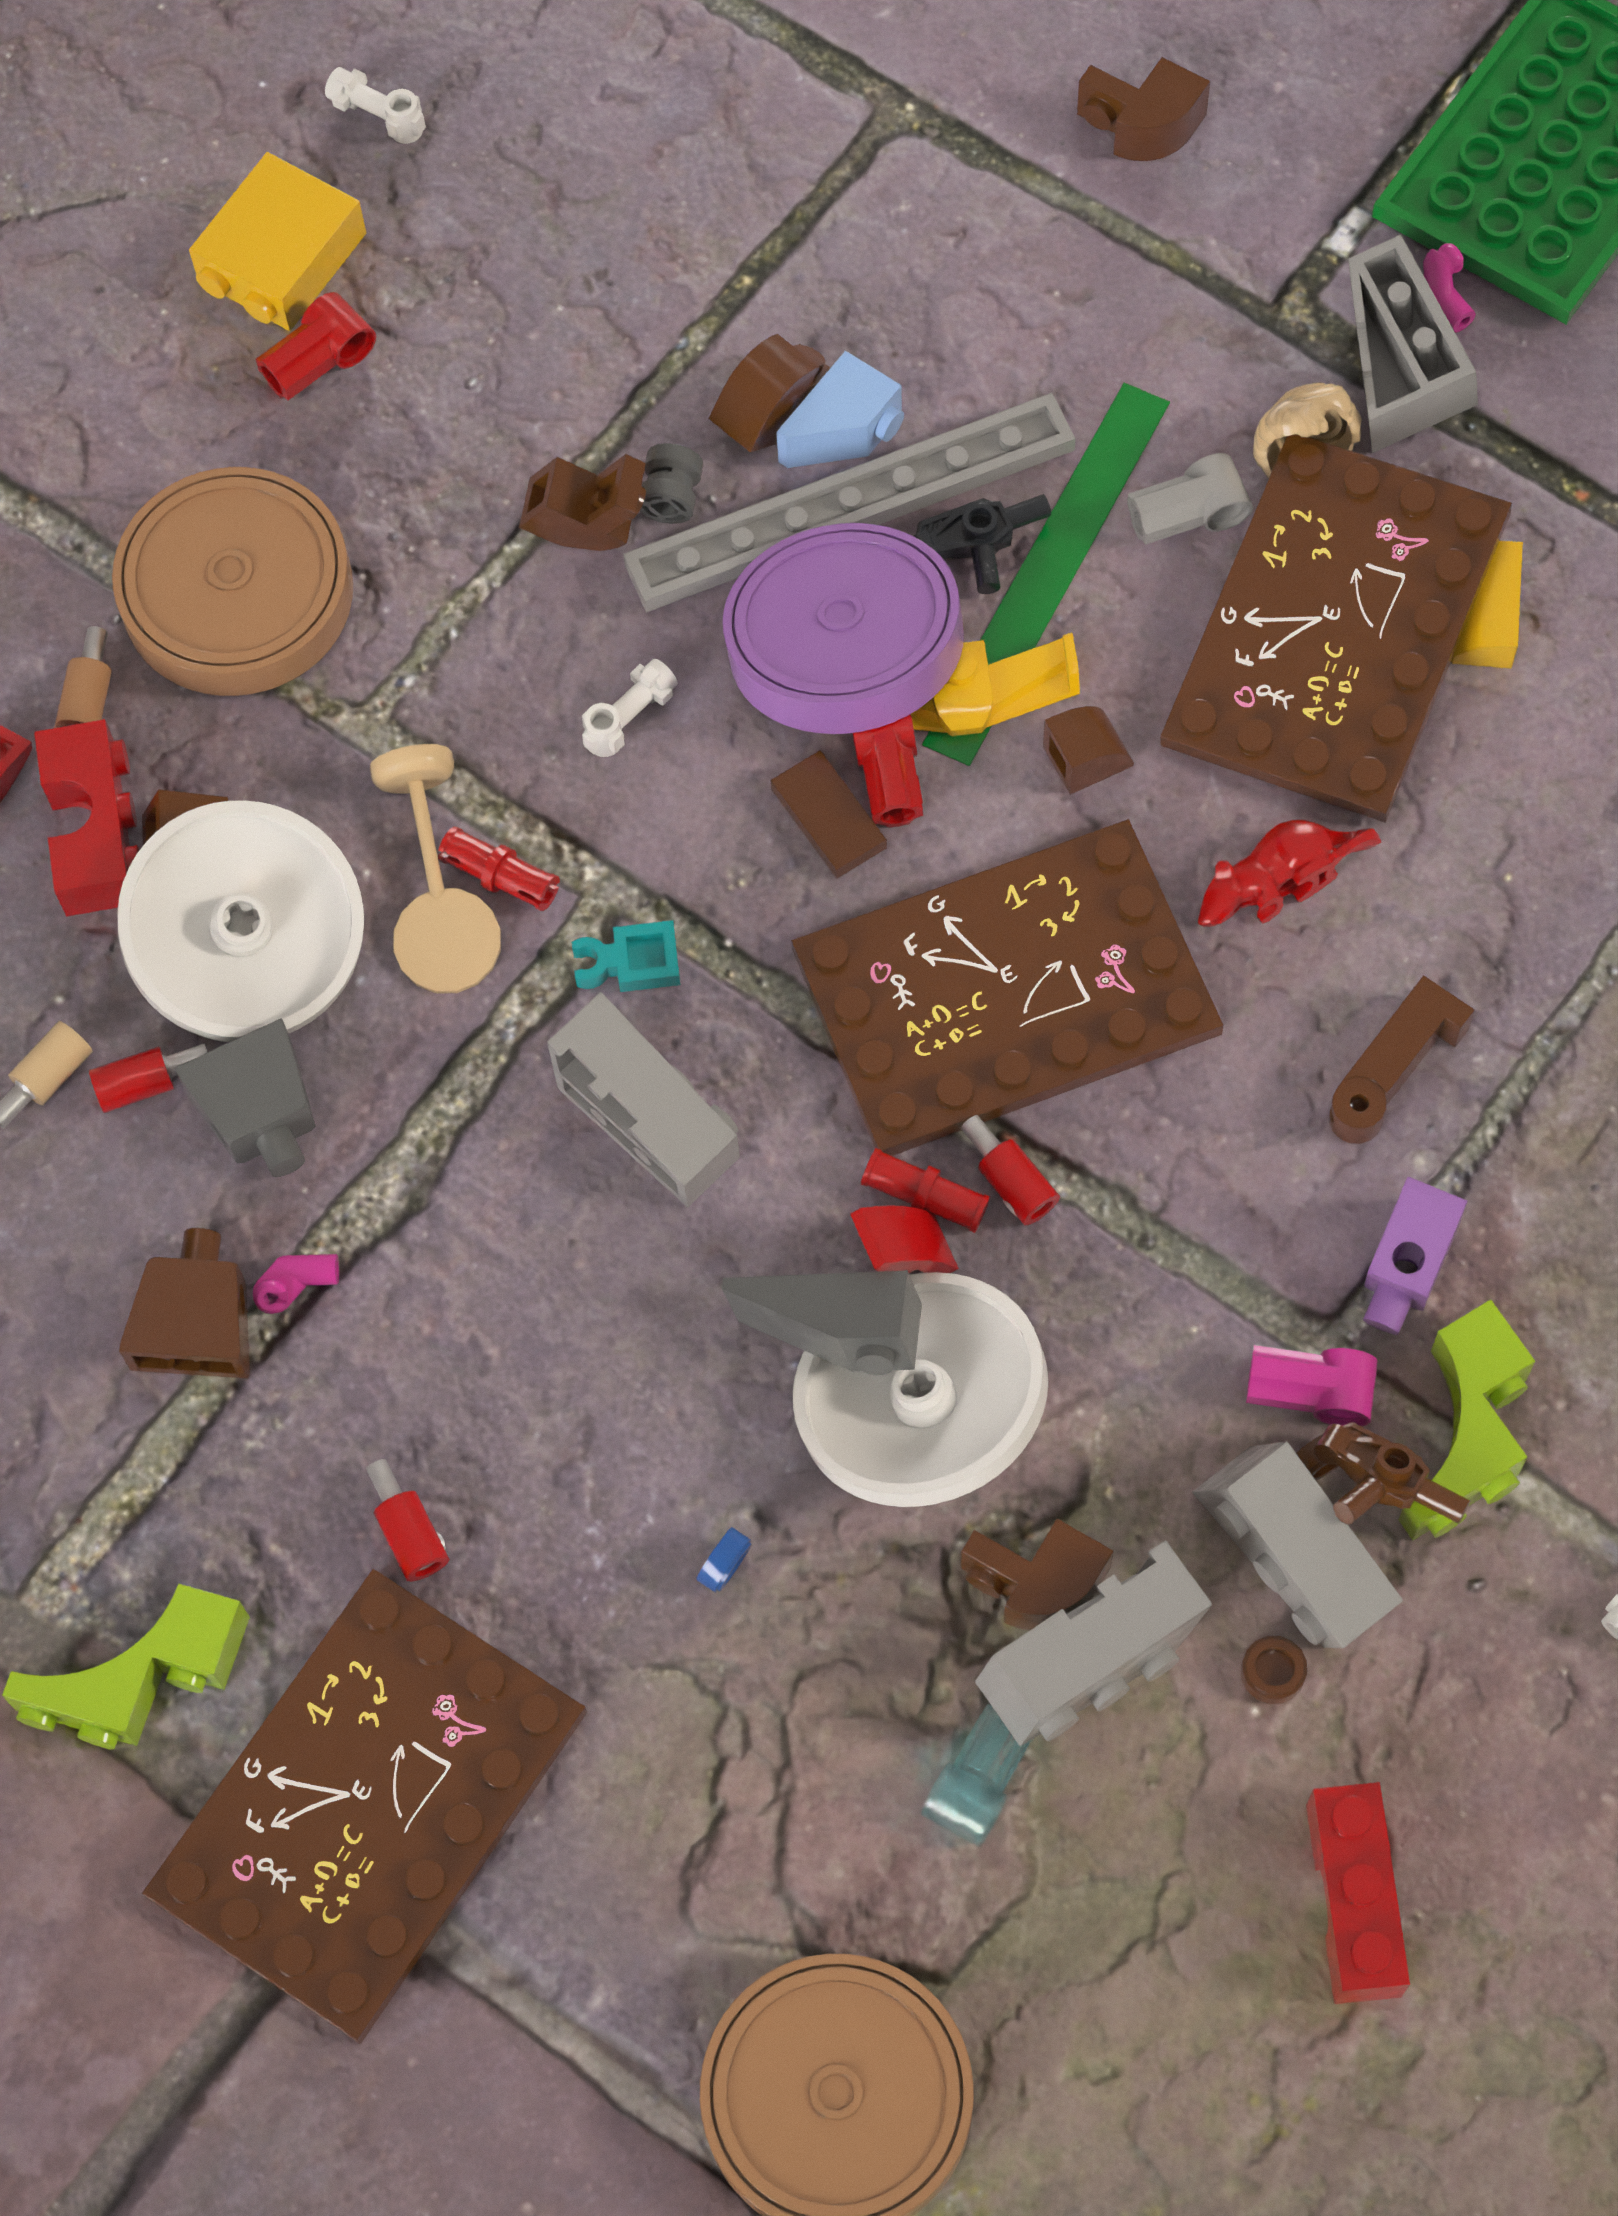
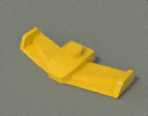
M1073 633L1065 634L1061 639L989 665L984 640L964 642L961 657L950 679L930 701L911 713L914 730L948 733L950 736L982 733L989 726L1080 694L1079 668Z

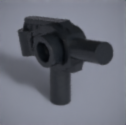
M1044 494L1006 508L1003 507L1001 501H989L982 498L920 521L917 524L914 537L934 549L943 560L972 557L977 591L980 594H993L1001 588L995 554L999 550L1011 546L1013 530L1050 517L1051 508Z

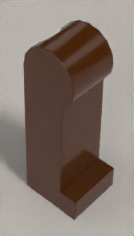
M1423 975L1337 1087L1332 1097V1107L1329 1112V1124L1332 1131L1341 1140L1353 1144H1362L1371 1141L1377 1136L1383 1124L1387 1104L1439 1038L1453 1047L1457 1046L1470 1028L1475 1009Z

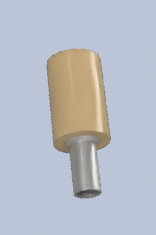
M58 1021L8 1074L15 1086L0 1101V1127L5 1128L31 1099L40 1105H44L93 1052L89 1044L67 1024Z

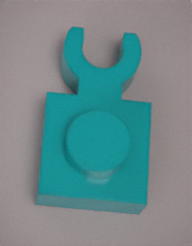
M673 920L613 927L614 943L603 944L600 940L592 937H582L571 942L574 958L592 957L597 961L590 969L574 971L576 985L579 988H596L602 985L608 977L618 976L620 992L681 985Z

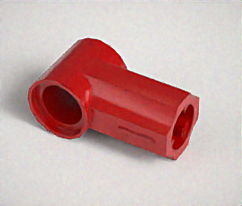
M330 292L320 296L310 304L304 312L301 326L255 360L258 370L262 373L271 389L281 399L285 398L289 401L337 365L339 368L346 369L360 363L373 349L376 342V332L338 293Z
M911 714L879 728L853 733L858 767L863 766L873 822L892 828L909 825L914 819L923 816V800L914 757H917V748Z

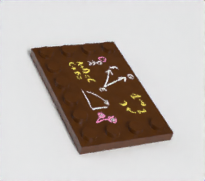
M1298 434L1287 436L1161 733V746L1386 823L1510 517L1512 503L1313 438L1301 437Z
M1129 819L791 940L792 951L873 1145L890 1156L962 1131V1125L975 1115H978L983 1122L992 1120L1222 1035L1224 1025Z
M372 1569L141 1894L346 2036L361 2044L587 1714L586 1707L383 1574Z

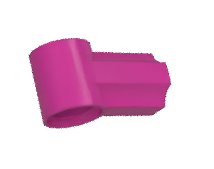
M1254 1345L1246 1403L1312 1412L1314 1418L1329 1425L1339 1424L1343 1426L1353 1422L1360 1426H1366L1371 1422L1378 1361L1376 1357L1369 1353L1348 1348H1331L1324 1350L1319 1355Z

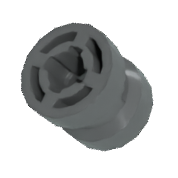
M671 443L654 445L648 450L646 455L645 474L648 477L641 485L645 488L646 495L640 512L648 518L662 523L678 524L689 521L693 516L696 496L692 489L701 480L704 466L703 459L698 453L682 445Z

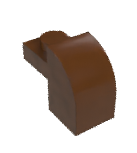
M1161 57L1139 89L1090 65L1079 80L1077 115L1085 118L1089 124L1097 129L1109 130L1115 133L1114 155L1133 161L1161 159L1182 148L1207 115L1210 81Z
M779 334L772 335L752 349L735 368L723 387L708 419L749 452L776 445L779 428L823 378L830 367L825 364L826 360L823 355L815 349L801 344L793 346Z
M625 454L596 475L556 457L529 478L519 528L564 547L606 551L624 546L628 541L631 521L637 516L645 500L646 490L641 485L646 463Z
M1056 1519L1031 1562L974 1530L961 1551V1569L968 1572L966 1576L967 1581L981 1592L995 1598H999L1002 1592L1010 1596L1004 1609V1623L1030 1631L1061 1609L1067 1614L1093 1599L1097 1592V1585L1103 1582L1111 1568L1114 1550Z

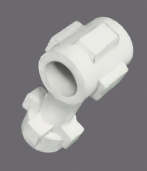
M338 67L331 73L326 83L325 95L328 99L332 100L334 107L344 112L348 108L355 110L359 107L386 120L388 136L399 143H412L421 137L426 125L423 113L421 112L419 97L415 96L414 93L406 89H397L386 96L366 86L368 82L366 74L356 69L350 72L342 67Z
M652 659L645 667L639 664L630 673L634 685L613 705L607 703L595 704L582 715L583 727L585 729L582 734L583 745L592 754L600 757H609L617 753L625 745L624 734L621 729L649 703L653 704L656 701L663 706L673 697L672 689L677 686L678 682L673 672L658 659Z

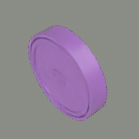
M841 523L809 529L781 540L757 556L738 576L729 592L723 611V634L733 677L744 697L756 709L774 721L788 727L813 733L847 734L867 731L893 723L918 710L930 701L950 679L961 657L964 641L957 584L943 558L934 549L916 537L897 529L875 524Z

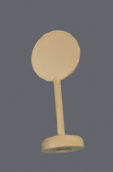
M419 744L386 752L378 756L370 764L372 781L381 791L392 794L410 793L429 892L416 897L401 912L394 928L393 951L402 972L418 987L437 994L459 993L478 985L493 970L501 952V929L492 909L477 895L458 888L444 889L425 790L432 789L451 777L454 769L452 751L446 746Z

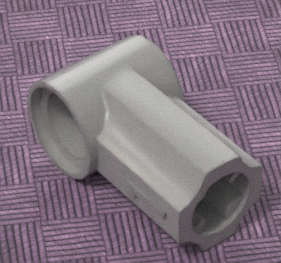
M1216 453L1203 457L1193 463L1185 471L1184 476L1129 493L1127 499L1133 528L1138 539H1141L1145 545L1203 525L1209 531L1219 532L1227 530L1243 522L1253 510L1252 502L1231 456L1226 453Z

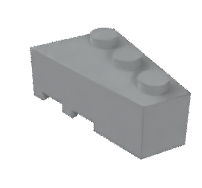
M1398 235L1349 258L1355 323L1372 453L1478 405L1477 376L1474 366L1402 235Z
M602 992L597 994L547 1041L557 1088L687 1208L740 1158L736 1134L738 1127L731 1117L717 1105L713 1104L710 1107L694 1090V1087L684 1074L670 1065Z
M1288 1442L1250 1446L1192 1491L1252 1562L1258 1575L1274 1592H1277L1294 1613L1291 1616L1295 1625L1313 1645L1320 1643L1324 1648H1345L1403 1601L1349 1525L1337 1518L1332 1502Z
M1166 1540L1148 1552L1149 1558L1137 1574L1121 1583L1115 1574L1097 1585L1100 1595L1067 1614L1061 1609L995 1653L975 1680V1683L1019 1746L1040 1734L1043 1735L1046 1741L1055 1739L1079 1720L1076 1714L1091 1704L1094 1705L1097 1711L1106 1709L1130 1690V1687L1127 1685L1130 1681L1142 1674L1148 1682L1153 1681L1170 1670L1180 1660L1175 1653L1176 1650L1212 1606V1603Z

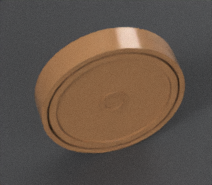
M225 467L211 469L185 477L164 488L147 501L132 518L121 536L113 562L112 581L116 605L128 636L137 652L148 665L164 678L192 691L210 695L240 696L255 694L281 686L308 671L323 658L338 639L346 624L353 599L352 569L343 535L331 511L322 500L302 484L276 472L259 468Z
M851 1954L809 1956L786 1963L761 1976L748 1986L723 2014L712 2034L702 2064L700 2109L709 2146L722 2174L734 2191L762 2216H914L942 2190L952 2176L965 2149L971 2128L974 2102L971 2063L963 2038L951 2015L942 2003L915 1978L897 1967L865 1956Z

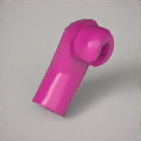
M1446 243L1440 246L1437 251L1431 249L1426 254L1423 260V273L1454 332L1457 333L1467 328L1473 322L1476 313L1453 285L1452 274L1462 270L1464 265L1463 255L1454 244Z
M285 1255L277 1258L253 1287L252 1295L255 1305L260 1311L267 1314L280 1313L287 1309L307 1286L338 1285V1255Z

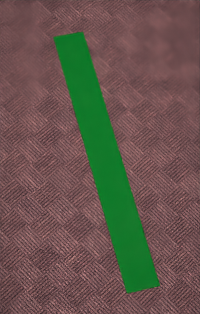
M1125 382L1123 383L1053 508L1051 516L1048 517L980 639L984 640L988 665L1036 647L1168 408L1170 401ZM992 726L985 728L982 733L950 736L948 733L929 731L922 746L970 766Z

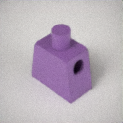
M1407 1176L1367 1272L1364 1287L1373 1291L1374 1294L1363 1318L1364 1322L1381 1331L1398 1335L1410 1307L1421 1311L1424 1310L1461 1223L1467 1200ZM1398 1261H1408L1414 1264L1417 1270L1415 1273L1406 1274L1400 1272L1395 1267V1264Z

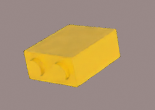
M266 152L190 247L189 252L196 272V280L207 293L219 299L226 296L242 305L256 320L265 324L272 321L291 331L367 232L359 200Z

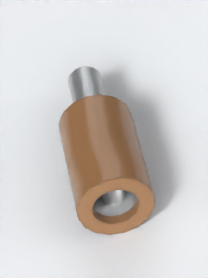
M91 626L87 629L82 657L72 658L68 661L55 728L102 720L112 670L107 664L102 662L108 632L101 627Z

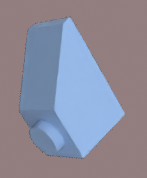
M844 351L777 431L778 462L787 468L868 457L881 440L885 442L891 440L903 422L902 385L849 352Z

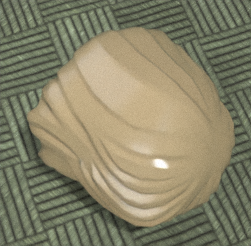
M1319 382L1293 388L1287 391L1260 420L1254 436L1253 456L1255 461L1269 479L1286 437L1294 434L1313 438L1352 451L1354 443L1360 441L1361 415L1356 409L1355 404L1351 402L1347 392L1340 385Z

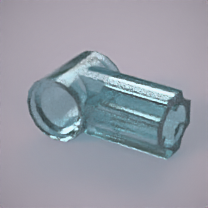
M987 1704L967 1736L965 1744L954 1764L948 1763L936 1780L923 1806L921 1815L974 1845L981 1847L1005 1804L1007 1795L1004 1792L1034 1739L1019 1746L994 1708Z

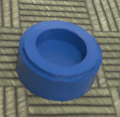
M731 1527L708 1557L696 1580L715 1593L717 1591L720 1592L752 1546L750 1543L751 1539Z

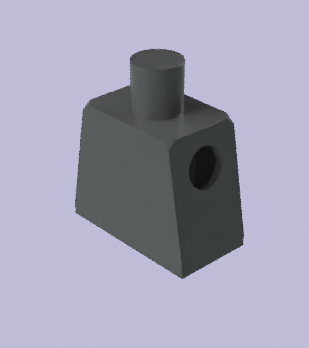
M282 1018L175 1067V1071L189 1100L236 1163H245L262 1155L273 1177L288 1175L304 1164L305 1158L296 1138L312 1131L316 1125L296 1053Z

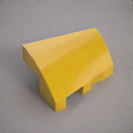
M1499 541L1452 657V664L1512 669L1519 637L1523 542Z

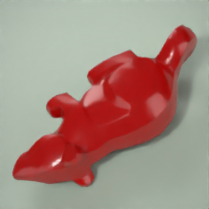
M1290 820L1280 823L1266 833L1251 855L1240 860L1234 866L1227 860L1217 862L1214 878L1209 884L1202 900L1197 923L1203 927H1213L1222 924L1241 908L1247 906H1258L1257 918L1262 924L1269 922L1281 912L1284 905L1283 897L1292 894L1298 902H1303L1337 878L1338 873L1334 868L1343 857L1352 852L1364 851L1382 843L1379 834L1374 828L1350 832L1334 831L1307 820Z

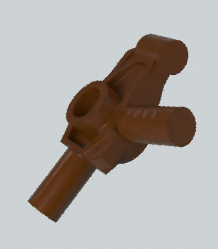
M1351 1422L1343 1426L1330 1424L1314 1447V1455L1318 1460L1325 1464L1338 1465L1357 1483L1353 1489L1333 1505L1335 1515L1345 1524L1349 1525L1355 1522L1376 1503L1396 1506L1400 1509H1410L1414 1501L1459 1524L1469 1506V1499L1427 1478L1430 1469L1425 1465L1422 1457L1416 1455L1407 1446L1393 1443L1356 1423Z

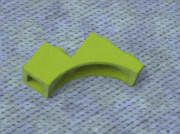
M1490 1299L1439 1330L1431 1348V1353L1445 1377L1453 1409V1433L1449 1454L1432 1481L1469 1499V1506L1481 1498H1484L1487 1504H1492L1512 1492L1520 1484L1517 1476L1527 1459V1455L1490 1403L1492 1402L1495 1408L1499 1409L1522 1395L1528 1388L1525 1381L1533 1368L1535 1360ZM1415 1501L1410 1509H1402L1398 1519L1413 1541L1428 1531H1431L1435 1538L1439 1537L1458 1525V1523ZM1466 1513L1464 1514L1460 1523L1467 1517Z
M178 1583L175 1593L162 1616L127 1651L99 1666L71 1674L39 1676L11 1671L2 1697L15 1711H18L16 1719L31 1727L45 1731H54L56 1723L80 1729L77 1737L95 1746L115 1749L117 1741L137 1746L163 1673H167L166 1682L187 1691L202 1693L205 1685L225 1690L250 1616L238 1600Z

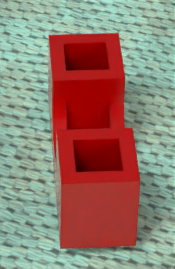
M105 719L35 731L40 783L52 810L81 807L91 811L87 822L77 831L48 838L54 892L66 917L118 908L123 881L132 861L140 851L138 845L130 846L128 829L137 827V817L131 792H122L120 776L130 774L129 759L124 740L114 741Z
M1380 1782L1314 1788L1306 1808L1315 1871H1321L1325 1890L1328 1918L1325 1942L1334 2004L1401 1998L1410 1986Z

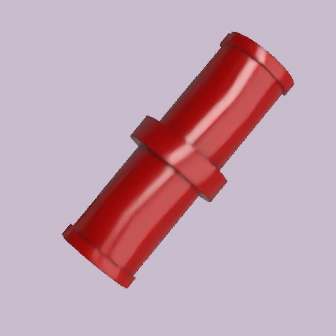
M457 826L450 828L440 843L438 849L441 852L438 854L440 862L450 864L480 879L481 886L493 893L502 890L533 905L535 909L540 911L546 910L556 897L559 886H557L560 882L559 876L548 873L517 858L516 851L506 845L501 844L495 847L464 832Z
M878 1148L874 1149L861 1179V1185L870 1186L911 1204V1207L926 1210L964 1226L976 1233L991 1197L940 1177L941 1170L929 1165L924 1170L883 1153Z

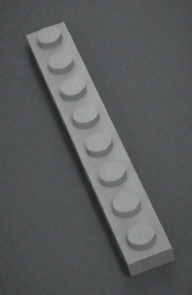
M1049 393L624 553V564L647 613L737 579L757 556L769 547L794 534L821 526L841 523L875 525L885 523L1075 451V437L1053 394Z

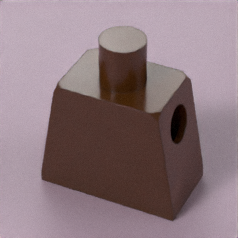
M205 1228L186 1229L183 1235L180 1258L153 1257L147 1261L119 1348L120 1354L131 1371L249 1379L250 1361L246 1283L237 1264L228 1261H218L222 1237L218 1232Z

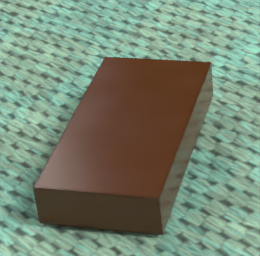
M821 750L770 780L771 790L836 879L887 849V839Z

